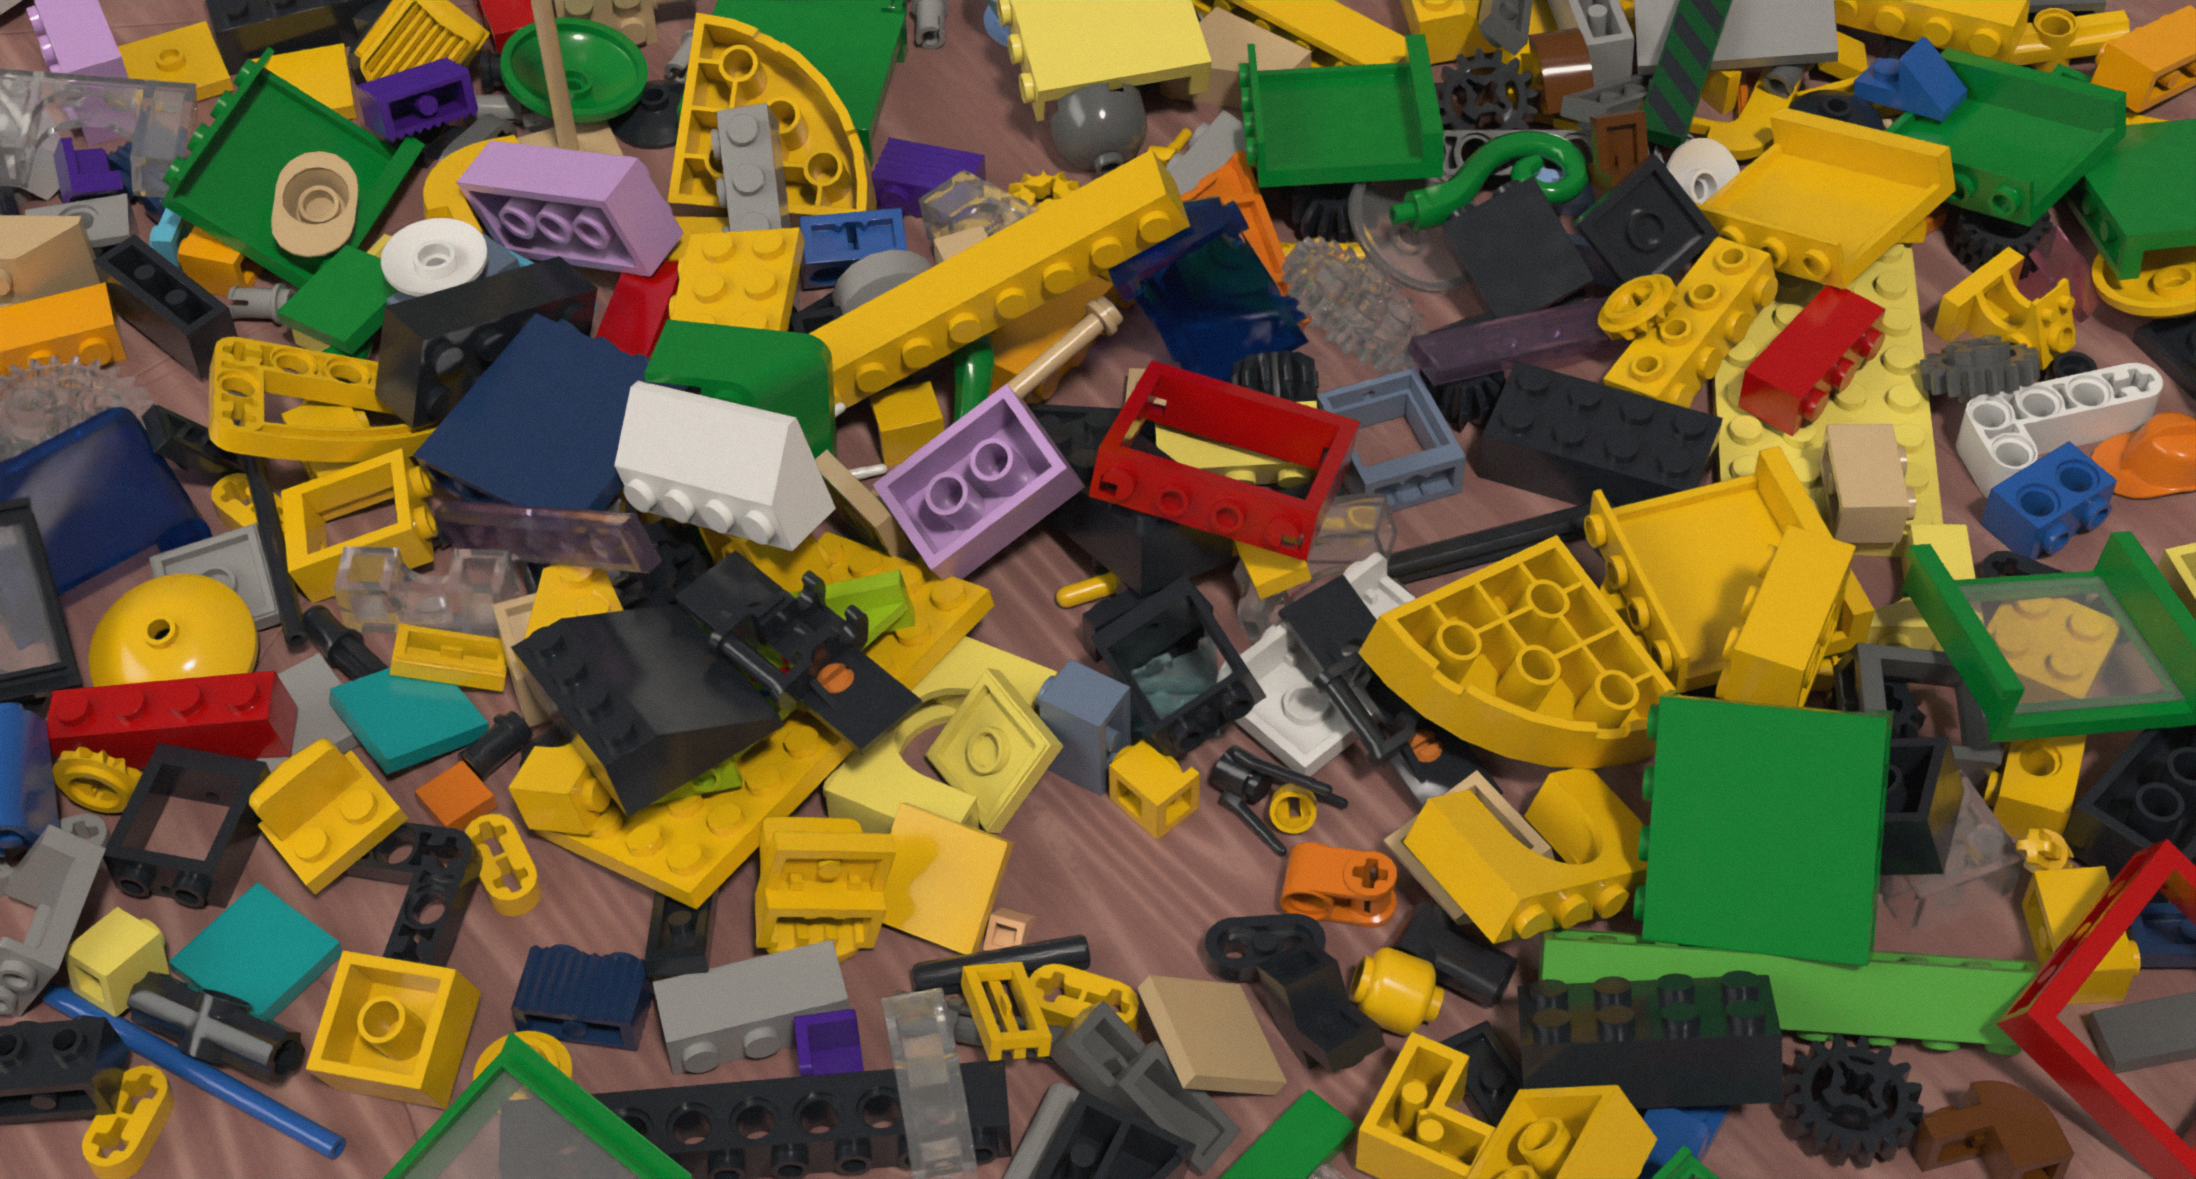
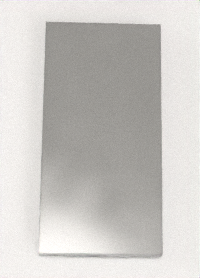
M1634 0L1638 75H1651L1655 73L1680 0ZM1733 0L1710 70L1838 61L1834 0Z

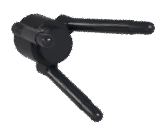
M1238 745L1231 746L1225 751L1218 761L1213 774L1214 785L1225 790L1220 798V803L1236 812L1281 857L1287 854L1286 846L1245 804L1246 801H1261L1269 792L1273 782L1280 785L1291 783L1312 791L1316 800L1337 808L1345 809L1348 807V800L1332 793L1333 788L1331 785L1263 760Z

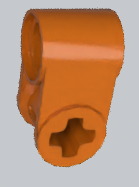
M1316 842L1296 844L1291 848L1280 905L1287 914H1303L1316 921L1322 920L1358 925L1365 928H1377L1387 924L1394 917L1397 910V899L1394 892V887L1397 883V869L1392 859L1377 851L1329 847ZM1372 866L1376 869V879L1370 878V867ZM1365 901H1370V912L1365 911Z

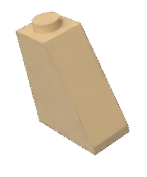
M1216 6L1199 22L1212 61L1208 92L1189 95L1184 78L1161 81L1160 95L1169 99L1242 109L1239 88V63H1248L1247 44H1255L1258 71L1311 68V51Z

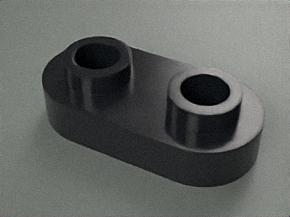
M1303 914L1226 918L1215 923L1206 934L1205 961L1210 971L1221 979L1227 981L1261 980L1257 964L1307 939L1325 951L1326 936L1322 926L1316 920ZM1232 952H1237L1242 954L1244 957L1231 958L1226 955Z

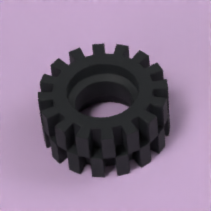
M1961 208L1953 237L1954 254L1959 253L1957 260L1961 265L1971 262L1969 271L1974 273L2009 246L2025 257L2019 279L2027 278L2029 271L2035 273L2044 261L2053 230V222H2049L2051 215L2047 210L2031 227ZM1991 232H2003L2015 238H2004Z

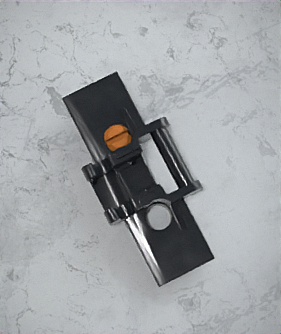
M735 550L675 596L676 603L713 632L708 642L710 651L720 658L728 657L771 693L770 699L780 709H788L796 704L799 710L803 713L806 711L810 712L861 755H864L923 706L922 699L862 652L863 647L868 641L869 620L867 615L853 604L845 610L846 621L831 610L825 602V583L811 570L803 574L801 578L803 590L795 598ZM768 649L791 669L785 674L757 650Z
M1343 574L1279 610L1278 615L1321 673L1312 682L1314 688L1319 694L1324 692L1327 694L1368 751L1366 760L1371 767L1375 768L1380 765L1384 769L1389 767L1420 811L1428 798L1444 795L1476 770L1500 795L1503 794L1500 787L1466 741L1417 712L1387 687L1359 653L1355 651L1347 657L1341 653L1344 647L1350 645L1362 647L1377 621ZM1350 686H1356L1392 737L1387 739Z

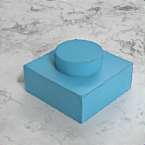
M165 208L159 224L155 225L150 233V247L182 272L183 269L179 265L177 258L178 248L181 241L188 237L192 231V223Z

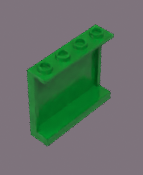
M717 0L712 15L738 20L758 28L761 33L771 36L780 43H786L800 52L828 80L848 110L872 167L874 163L872 137L895 63H904L908 53L905 14L770 0ZM684 92L677 108L678 122H680Z
M1425 34L1405 35V62L1298 69L1258 71L1255 44H1247L1248 63H1239V88L1247 168H1257L1259 188L1443 177L1444 131Z
M268 47L257 63L251 59L244 63L233 82L234 85L239 87L236 92L232 94L225 90L210 113V116L215 118L212 125L209 127L202 122L196 129L186 147L192 151L189 157L184 159L178 155L172 162L162 182L169 185V188L161 205L300 289L346 244L357 249L361 247L411 171L425 144L407 135L398 150L266 69L275 51ZM323 151L336 154L348 162L357 176L359 191L355 225L350 238L339 249L325 256L308 258L293 255L280 247L272 234L271 218L278 177L283 168L292 159L304 153Z
M1946 48L1940 55L1967 88V98L1944 121L1905 112L1885 130L1886 132L1950 147L1956 191L1944 200V203L2031 227L2126 136V92Z
M2196 118L2126 125V136L2062 196L2118 280L2139 278L2145 250L2196 246Z
M1668 690L1662 694L1659 704H1651L1647 721L1648 740L1656 741L1655 765H1646L1642 790L1643 800L1652 801L1650 825H1642L1638 843L1639 861L1647 862L1646 885L1637 886L1634 900V920L1643 922L1642 940L1867 967L1874 956L1894 711L1868 708L1864 713L1693 697L1679 695V690Z

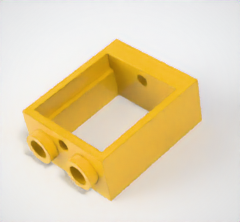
M403 448L281 491L288 573L312 604L435 561L432 538L438 535L435 518L427 504V497L433 495L431 481L421 465L415 467ZM395 497L398 523L328 547L326 521Z

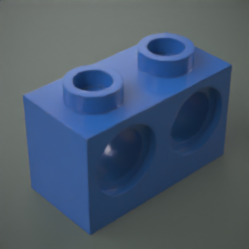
M901 208L799 217V227L805 239L800 265L803 289L835 286L839 277L852 264L870 254L887 250L907 251Z
M2068 441L1991 488L1980 524L2014 553L2036 560L2045 553L2052 555L2060 551L2070 538L2085 528L2093 530L2106 520L2112 510L2110 500L2117 480L2073 443Z

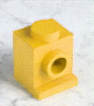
M1142 739L1134 746L1128 745L1121 749L1113 758L1111 764H1109L1110 800L1155 839L1159 840L1199 808L1200 773L1193 767H1190L1183 773L1179 764L1172 756H1166L1164 752L1159 753Z

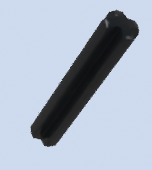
M1078 934L919 962L913 965L912 976L916 994L924 997H933L963 991L961 988L963 966L1022 962L1027 976L1030 978L1035 970L1049 964H1061L1085 970L1090 967L1091 956L1086 937ZM1000 980L1001 984H1006L1008 980Z

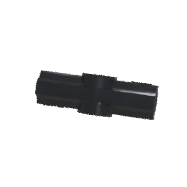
M149 971L145 978L133 985L127 1000V1005L131 1010L132 1021L179 1041L178 1049L184 1053L217 1064L233 1065L246 1073L262 1078V1080L283 1083L291 1072L298 1069L305 1051L301 1044L300 1032L252 1012L253 1005L249 1002L216 990L198 989L187 982L173 978L169 974Z

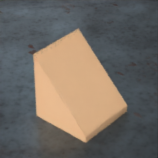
M1003 907L990 914L983 950L987 951L1025 944L1036 916Z

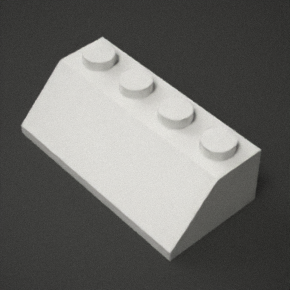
M637 381L630 387L614 466L625 486L623 489L624 495L635 509L793 551L836 509L796 417L642 381Z

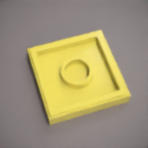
M986 668L925 756L949 786L977 797L979 823L986 832L1001 833L1064 746L1000 670Z

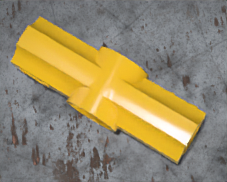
M2060 8L2041 10L2036 14L2032 23H2027L2026 30L2009 63L2019 66L2031 65L2033 68L2047 73H2051L2058 63L2068 67L2071 59L2097 55L2101 47L2108 40L2116 39L2129 33V19L2125 10L2074 16L2071 12Z

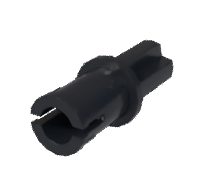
M324 605L312 606L303 613L308 639L324 652V659L332 668H341L353 680L388 668L381 659L364 645L363 635L354 628H347Z

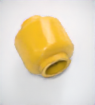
M1382 947L1372 957L1363 955L1355 970L1348 997L1349 1001L1355 1002L1356 1007L1379 1024L1380 1028L1403 1036H1409L1412 1031L1415 1032L1421 1026L1423 1021L1429 1023L1435 1021L1442 1005L1444 989L1435 986L1436 973L1432 963L1389 947Z

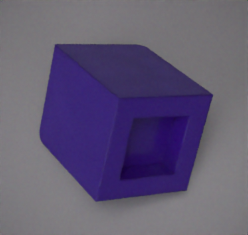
M71 137L60 138L53 158L63 204L120 195L124 188L120 170L110 171L106 151L103 148L74 150Z
M855 1009L794 1016L800 1076L864 1071Z

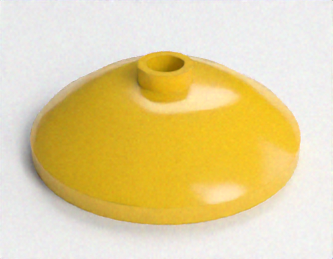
M2196 246L2145 250L2140 275L2137 279L2118 280L2100 252L2095 257L2092 266L2093 284L2097 294L2108 305L2130 315L2152 319L2177 318L2196 314Z
M189 573L156 577L127 591L102 616L94 631L89 648L88 666L93 686L98 687L251 673L258 656L257 627L250 610L241 597L230 587L216 579ZM170 629L164 638L154 639L159 632Z

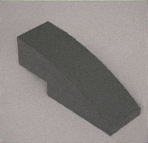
M1104 1000L1083 1009L1051 1045L1050 1056L1088 1093L1196 1144L1188 1170L1198 1176L1204 1175L1241 1132V1129L1204 1090L1183 1089L1165 1049L1157 1040L1145 1044Z

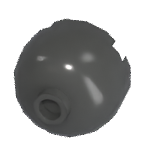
M1101 83L1080 88L1060 98L1056 102L1058 112L1052 115L1048 111L1046 115L1050 133L1059 155L1070 165L1084 171H1096L1099 175H1104L1131 160L1144 144L1148 130L1140 90L1130 84L1122 83L1124 92H1110L1108 83Z

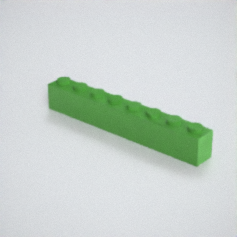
M1555 928L1541 932L1538 981L1555 979L1566 984L1593 983L1600 978L1609 976L1623 977L1629 981L1658 980L1661 976L1673 973L1689 975L1692 978L1721 977L1723 974L1731 971H1749L1756 975H1769L1780 1029L1797 1030V1036L1802 1039L1826 1042L1833 1041L1835 1033L1859 1035V1039L1861 1036L1868 1037L1869 1044L1893 1046L1897 1044V1038L1922 1039L1921 1044L1923 1046L1937 1050H1958L1960 1042L1984 1044L1986 1051L1992 1053L2019 1055L2022 1054V1049L1996 1023L2042 967L2036 961L1882 950H1874V956L1866 967L1642 940V934Z

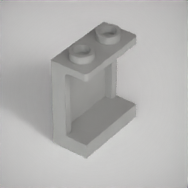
M49 824L11 873L3 894L34 906L36 910L23 943L9 937H2L0 939V1014H12L20 1017L59 970L106 848Z

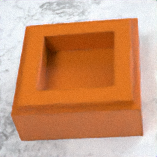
M463 760L414 790L417 803L439 827L463 830L471 821L479 816L488 814L498 807L495 795Z

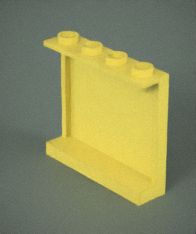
M996 0L999 22L1001 26L1008 25L1011 35L1007 37L1012 64L1020 63L1022 73L1019 74V87L1024 103L1031 102L1037 121L1044 120L1045 101L1060 99L1075 90L1095 84L1108 83L1109 89L1115 90L1123 88L1122 83L1138 86L1184 78L1189 95L1208 92L1212 61L1192 0Z

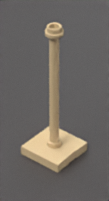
M530 0L555 127L518 137L517 140L520 144L556 147L559 149L624 156L607 120L587 124H576L574 122L552 0Z
M1102 296L1097 301H1089L1085 305L1088 315L1007 383L1021 399L1034 390L1098 334L1104 332L1106 335L1112 336L1118 331L1117 325L1123 321V317L1109 299ZM825 450L815 459L816 464L841 518L870 547L886 552L891 557L897 556L911 562L917 559L896 518L876 489L869 491L828 450Z

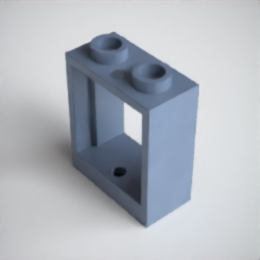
M1415 367L1316 394L1317 409L1360 421L1359 428L1406 416L1425 450L1364 467L1356 450L1353 449L1349 468L1342 482L1354 505L1360 503L1374 505L1378 508L1380 516L1462 492L1466 456ZM1325 447L1324 449L1328 453L1330 448Z

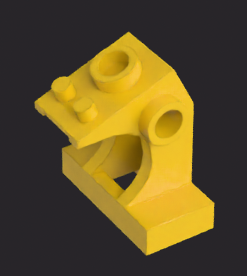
M2008 246L1942 296L1933 333L1948 343L1965 331L1976 338L1984 335L2001 336L2002 342L2010 341V346L2025 343L2027 348H2037L2039 369L2044 370L2060 354L2069 351L2076 345V329L2072 313L2075 299L2070 296L2069 280L2065 277L2041 299L2037 298L2032 302L2025 298L2016 288L2025 257Z

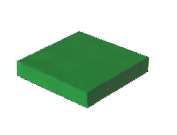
M346 244L276 313L283 325L352 355L383 325L385 306H388L386 299L398 292V290L391 286L384 277L381 258Z

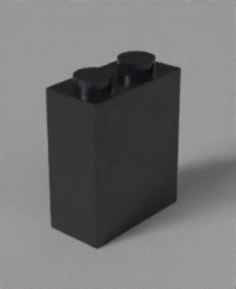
M1534 176L1521 183L1519 180H1512L1503 184L1492 194L1493 198L1476 207L1473 204H1467L1458 208L1448 216L1447 222L1442 224L1445 246L1484 313L1492 311L1498 329L1496 333L1503 344L1594 295L1593 275Z

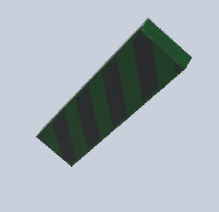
M1733 0L1679 1L1642 108L1646 112L1647 141L1673 148H1678L1686 142Z

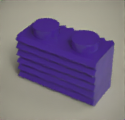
M448 57L357 85L356 88L366 127L394 142L396 137L403 139L405 134L412 136L414 131L421 133L424 128L430 130L433 125L440 127L442 122L449 124L451 119L458 121L460 116L466 119L469 113L475 116L478 111L467 67L464 68L463 65L456 64L455 61L448 59Z
M888 137L884 151L882 150L881 157L878 159V164L875 165V171H872L871 178L875 189L876 208L878 210L883 208H901L902 213L907 216L913 214L918 218L922 215L926 220L931 217L940 223L970 221L986 186L985 155Z

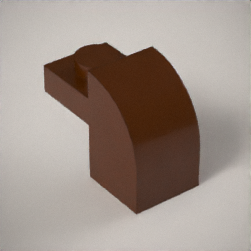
M1578 28L1528 35L1530 53L1520 54L1523 73L1531 71L1533 74L1534 88L1539 93L1536 103L1537 112L1546 115L1561 113L1563 96L1594 87L1592 67L1584 37Z
M1635 109L1590 116L1593 163H1587L1594 202L1599 200L1648 157L1645 111Z
M1991 1080L1971 1082L1961 1109L1955 1106H1947L1932 1112L1924 1118L1912 1148V1153L1922 1172L1981 1157L1991 1179H2063L2074 1155L2055 1116L2040 1099L2021 1087Z

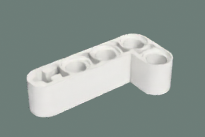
M2126 363L2037 382L2032 385H2023L2017 391L2001 390L1999 395L1981 394L1973 397L1967 403L1956 442L1957 452L1980 492L1988 499L1991 488L2037 461L2039 454L2052 452L2068 441L2075 446L2103 441L2119 434L2138 431L2153 416L2163 387L2162 377L2154 368L2146 364Z

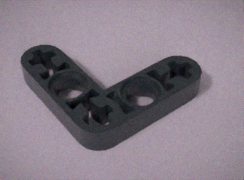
M404 822L372 848L369 853H366L342 874L346 876L410 884L382 957L415 963L419 957L422 960L421 964L446 967L481 872L483 857L479 848L464 831L455 828ZM402 841L413 842V849L404 861L395 864L387 862L388 854L396 844ZM431 850H432V852H433L437 857H435V856H430V855H431ZM458 850L462 853L460 859H452L457 855ZM438 858H446L451 860L447 864V867H445ZM435 900H444L446 902L445 911L439 919L430 924L420 923V913L427 904ZM414 937L420 938L418 943L413 939Z

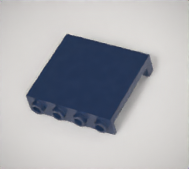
M535 313L415 452L414 457L435 487L577 557L598 553L602 549L603 544L591 528V525L624 486L614 466L630 387L637 381L645 382L644 372L650 359L643 354L637 353L635 356L620 351L611 341L604 337L598 336L596 339L586 336L566 320L560 319L558 322H555ZM647 382L698 395L701 393L700 387Z

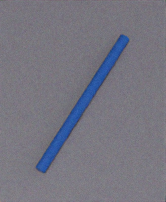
M53 982L46 988L42 998L44 1004L72 1019L82 1015L98 1018L106 1017L128 1049L331 1160L337 1159L342 1154L346 1146V1139L343 1136L208 1063L184 1053L173 1044L123 1017L118 1016L115 1018L58 982Z

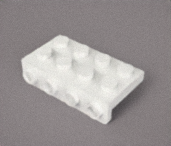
M1379 552L1373 553L1364 561L1354 562L1343 573L1376 620L1381 614L1416 599L1387 576L1388 561ZM1277 622L1271 625L1257 643L1242 654H1239L1267 697L1255 704L1247 715L1234 721L1290 769L1307 776H1312L1358 739L1325 692L1319 694L1312 685L1313 680L1321 673L1284 622ZM1350 645L1344 647L1341 653L1347 657L1355 651L1358 653L1361 647ZM1226 661L1219 670L1217 683L1233 673ZM1350 686L1376 724L1380 722V718L1373 712L1372 707L1356 686Z

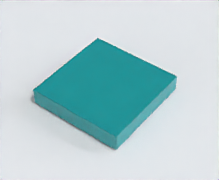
M390 668L330 688L329 704L386 774L471 744L484 734L489 727L488 721L457 685L390 675Z
M257 882L168 962L173 973L189 983V985L198 989L216 990L243 999L253 1005L252 1012L272 1020L339 959L343 950L338 940Z

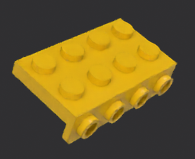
M800 227L690 234L686 254L681 256L678 262L680 281L677 294L673 295L670 299V320L788 332L805 245V239Z

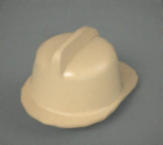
M317 151L304 153L289 161L283 168L275 188L271 218L272 234L280 247L293 255L308 258L325 256L339 249L350 238L355 225L359 190L357 176L348 162L336 154Z

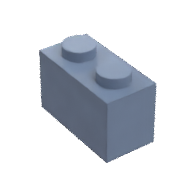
M1070 659L1056 677L1050 676L1046 679L1037 696L1036 703L1037 707L1040 708L1041 720L1064 746L1047 770L1102 797L1109 787V764H1111L1113 758L1121 749L1131 745L1130 687Z

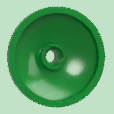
M570 17L555 18L574 122L576 124H587L605 121L617 117L635 106L645 92L648 77L646 60L635 43L621 32L595 21ZM535 22L517 30L505 43L501 53L500 73L504 85L513 97L537 114L553 119Z

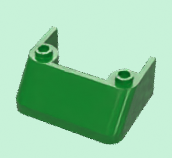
M667 319L644 372L645 382L701 387L702 396L796 417L814 459L825 450H828L838 460L832 354L828 346L821 339L806 333ZM690 524L683 531V538L688 541L696 536L699 539L697 550L709 552L697 525Z

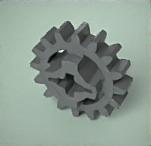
M1984 335L1974 339L1953 340L1946 344V348L1941 349V353H1929L1926 355L1927 359L1920 360L1924 391L1932 390V395L1948 393L1949 397L1958 396V402L1965 404L1973 397L1981 394L1999 395L2001 390L2017 391L2020 390L2019 385L2034 384V379H2040L2037 348H2027L2025 343L2010 346V341L2002 342L2001 336Z

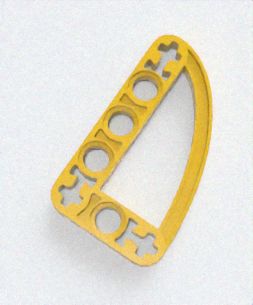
M231 336L217 341L209 369V437L216 446L225 451L296 461L363 462L403 448L407 456L411 457L414 456L415 452L444 419L413 429L406 423L382 427L330 428L264 422V392L396 414L375 395L378 362ZM283 369H289L298 372L299 374L290 373ZM338 379H344L352 383H346L343 381H339ZM227 391L237 392L245 395L246 397L236 396L228 393ZM232 419L240 420L239 426L234 425Z

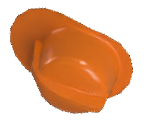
M2168 411L2156 414L2138 431L2123 433L2105 439L2094 449L2091 459L2117 480L2113 493L2118 496L2131 499H2146L2180 492L2196 491V419L2180 412Z

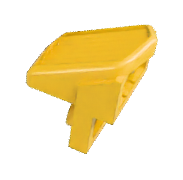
M391 0L354 51V54L360 58V68L367 82L446 57L455 61L456 64L459 63L460 66L463 65L465 68L469 66L490 32L448 0Z
M326 738L316 740L281 762L249 797L250 807L262 820L258 824L259 828L315 895L409 819L352 750H349L344 755L330 739Z
M774 816L766 818L762 823L759 835L760 879L755 892L756 948H765L769 954L833 939L839 964L855 956L860 948L874 949L887 911L883 890L896 855L893 834L863 833L861 825L851 818Z

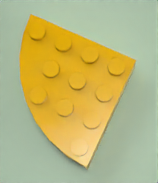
M696 12L667 201L676 216L729 217L728 208L722 209L720 206L716 185L717 178L724 177L722 159L716 160L711 142V130L718 129L716 111L763 103L768 104L779 124L791 228L799 227V217L876 210L877 201L871 178V165L848 110L828 80L800 52L784 42L780 43L771 36L761 33L758 28L735 19Z
M1557 535L1381 614L1358 652L1387 687L1425 718L1460 739L1507 758L1547 767L1596 769L1630 764L1655 755L1656 741H1651L1647 738L1649 709L1651 704H1659L1662 694L1668 690H1676Z

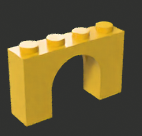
M1572 768L1549 773L1524 815L1566 863L1544 857L1519 842L1471 790L1428 798L1403 841L1493 944L1519 937L1528 939L1539 932L1559 927L1567 929L1578 922L1598 917L1606 919L1618 912L1634 909L1637 886L1646 885L1647 862L1639 861L1638 843L1643 823L1592 769Z

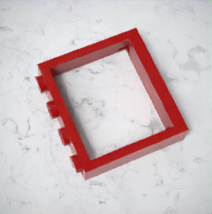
M1151 360L1098 448L1089 496L1307 561L1349 468L1360 421ZM1156 397L1167 400L1166 406L1153 402ZM1147 419L1319 470L1306 500L1131 449L1130 446ZM1325 447L1330 448L1327 454L1324 453ZM1109 483L1118 485L1117 491L1106 487ZM1301 534L1304 535L1300 545L1283 541L1284 535L1298 540Z
M2165 839L2133 854L1996 1024L2155 1179H2196V1121L2181 1139L2056 1018L2158 890L2196 926V866L2168 839Z

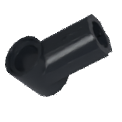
M1422 902L1417 904L1389 946V948L1429 961L1435 968L1437 981L1491 1008L1495 1004L1498 1005L1507 991L1517 964V958L1462 932L1461 926L1457 925L1442 907L1432 903Z

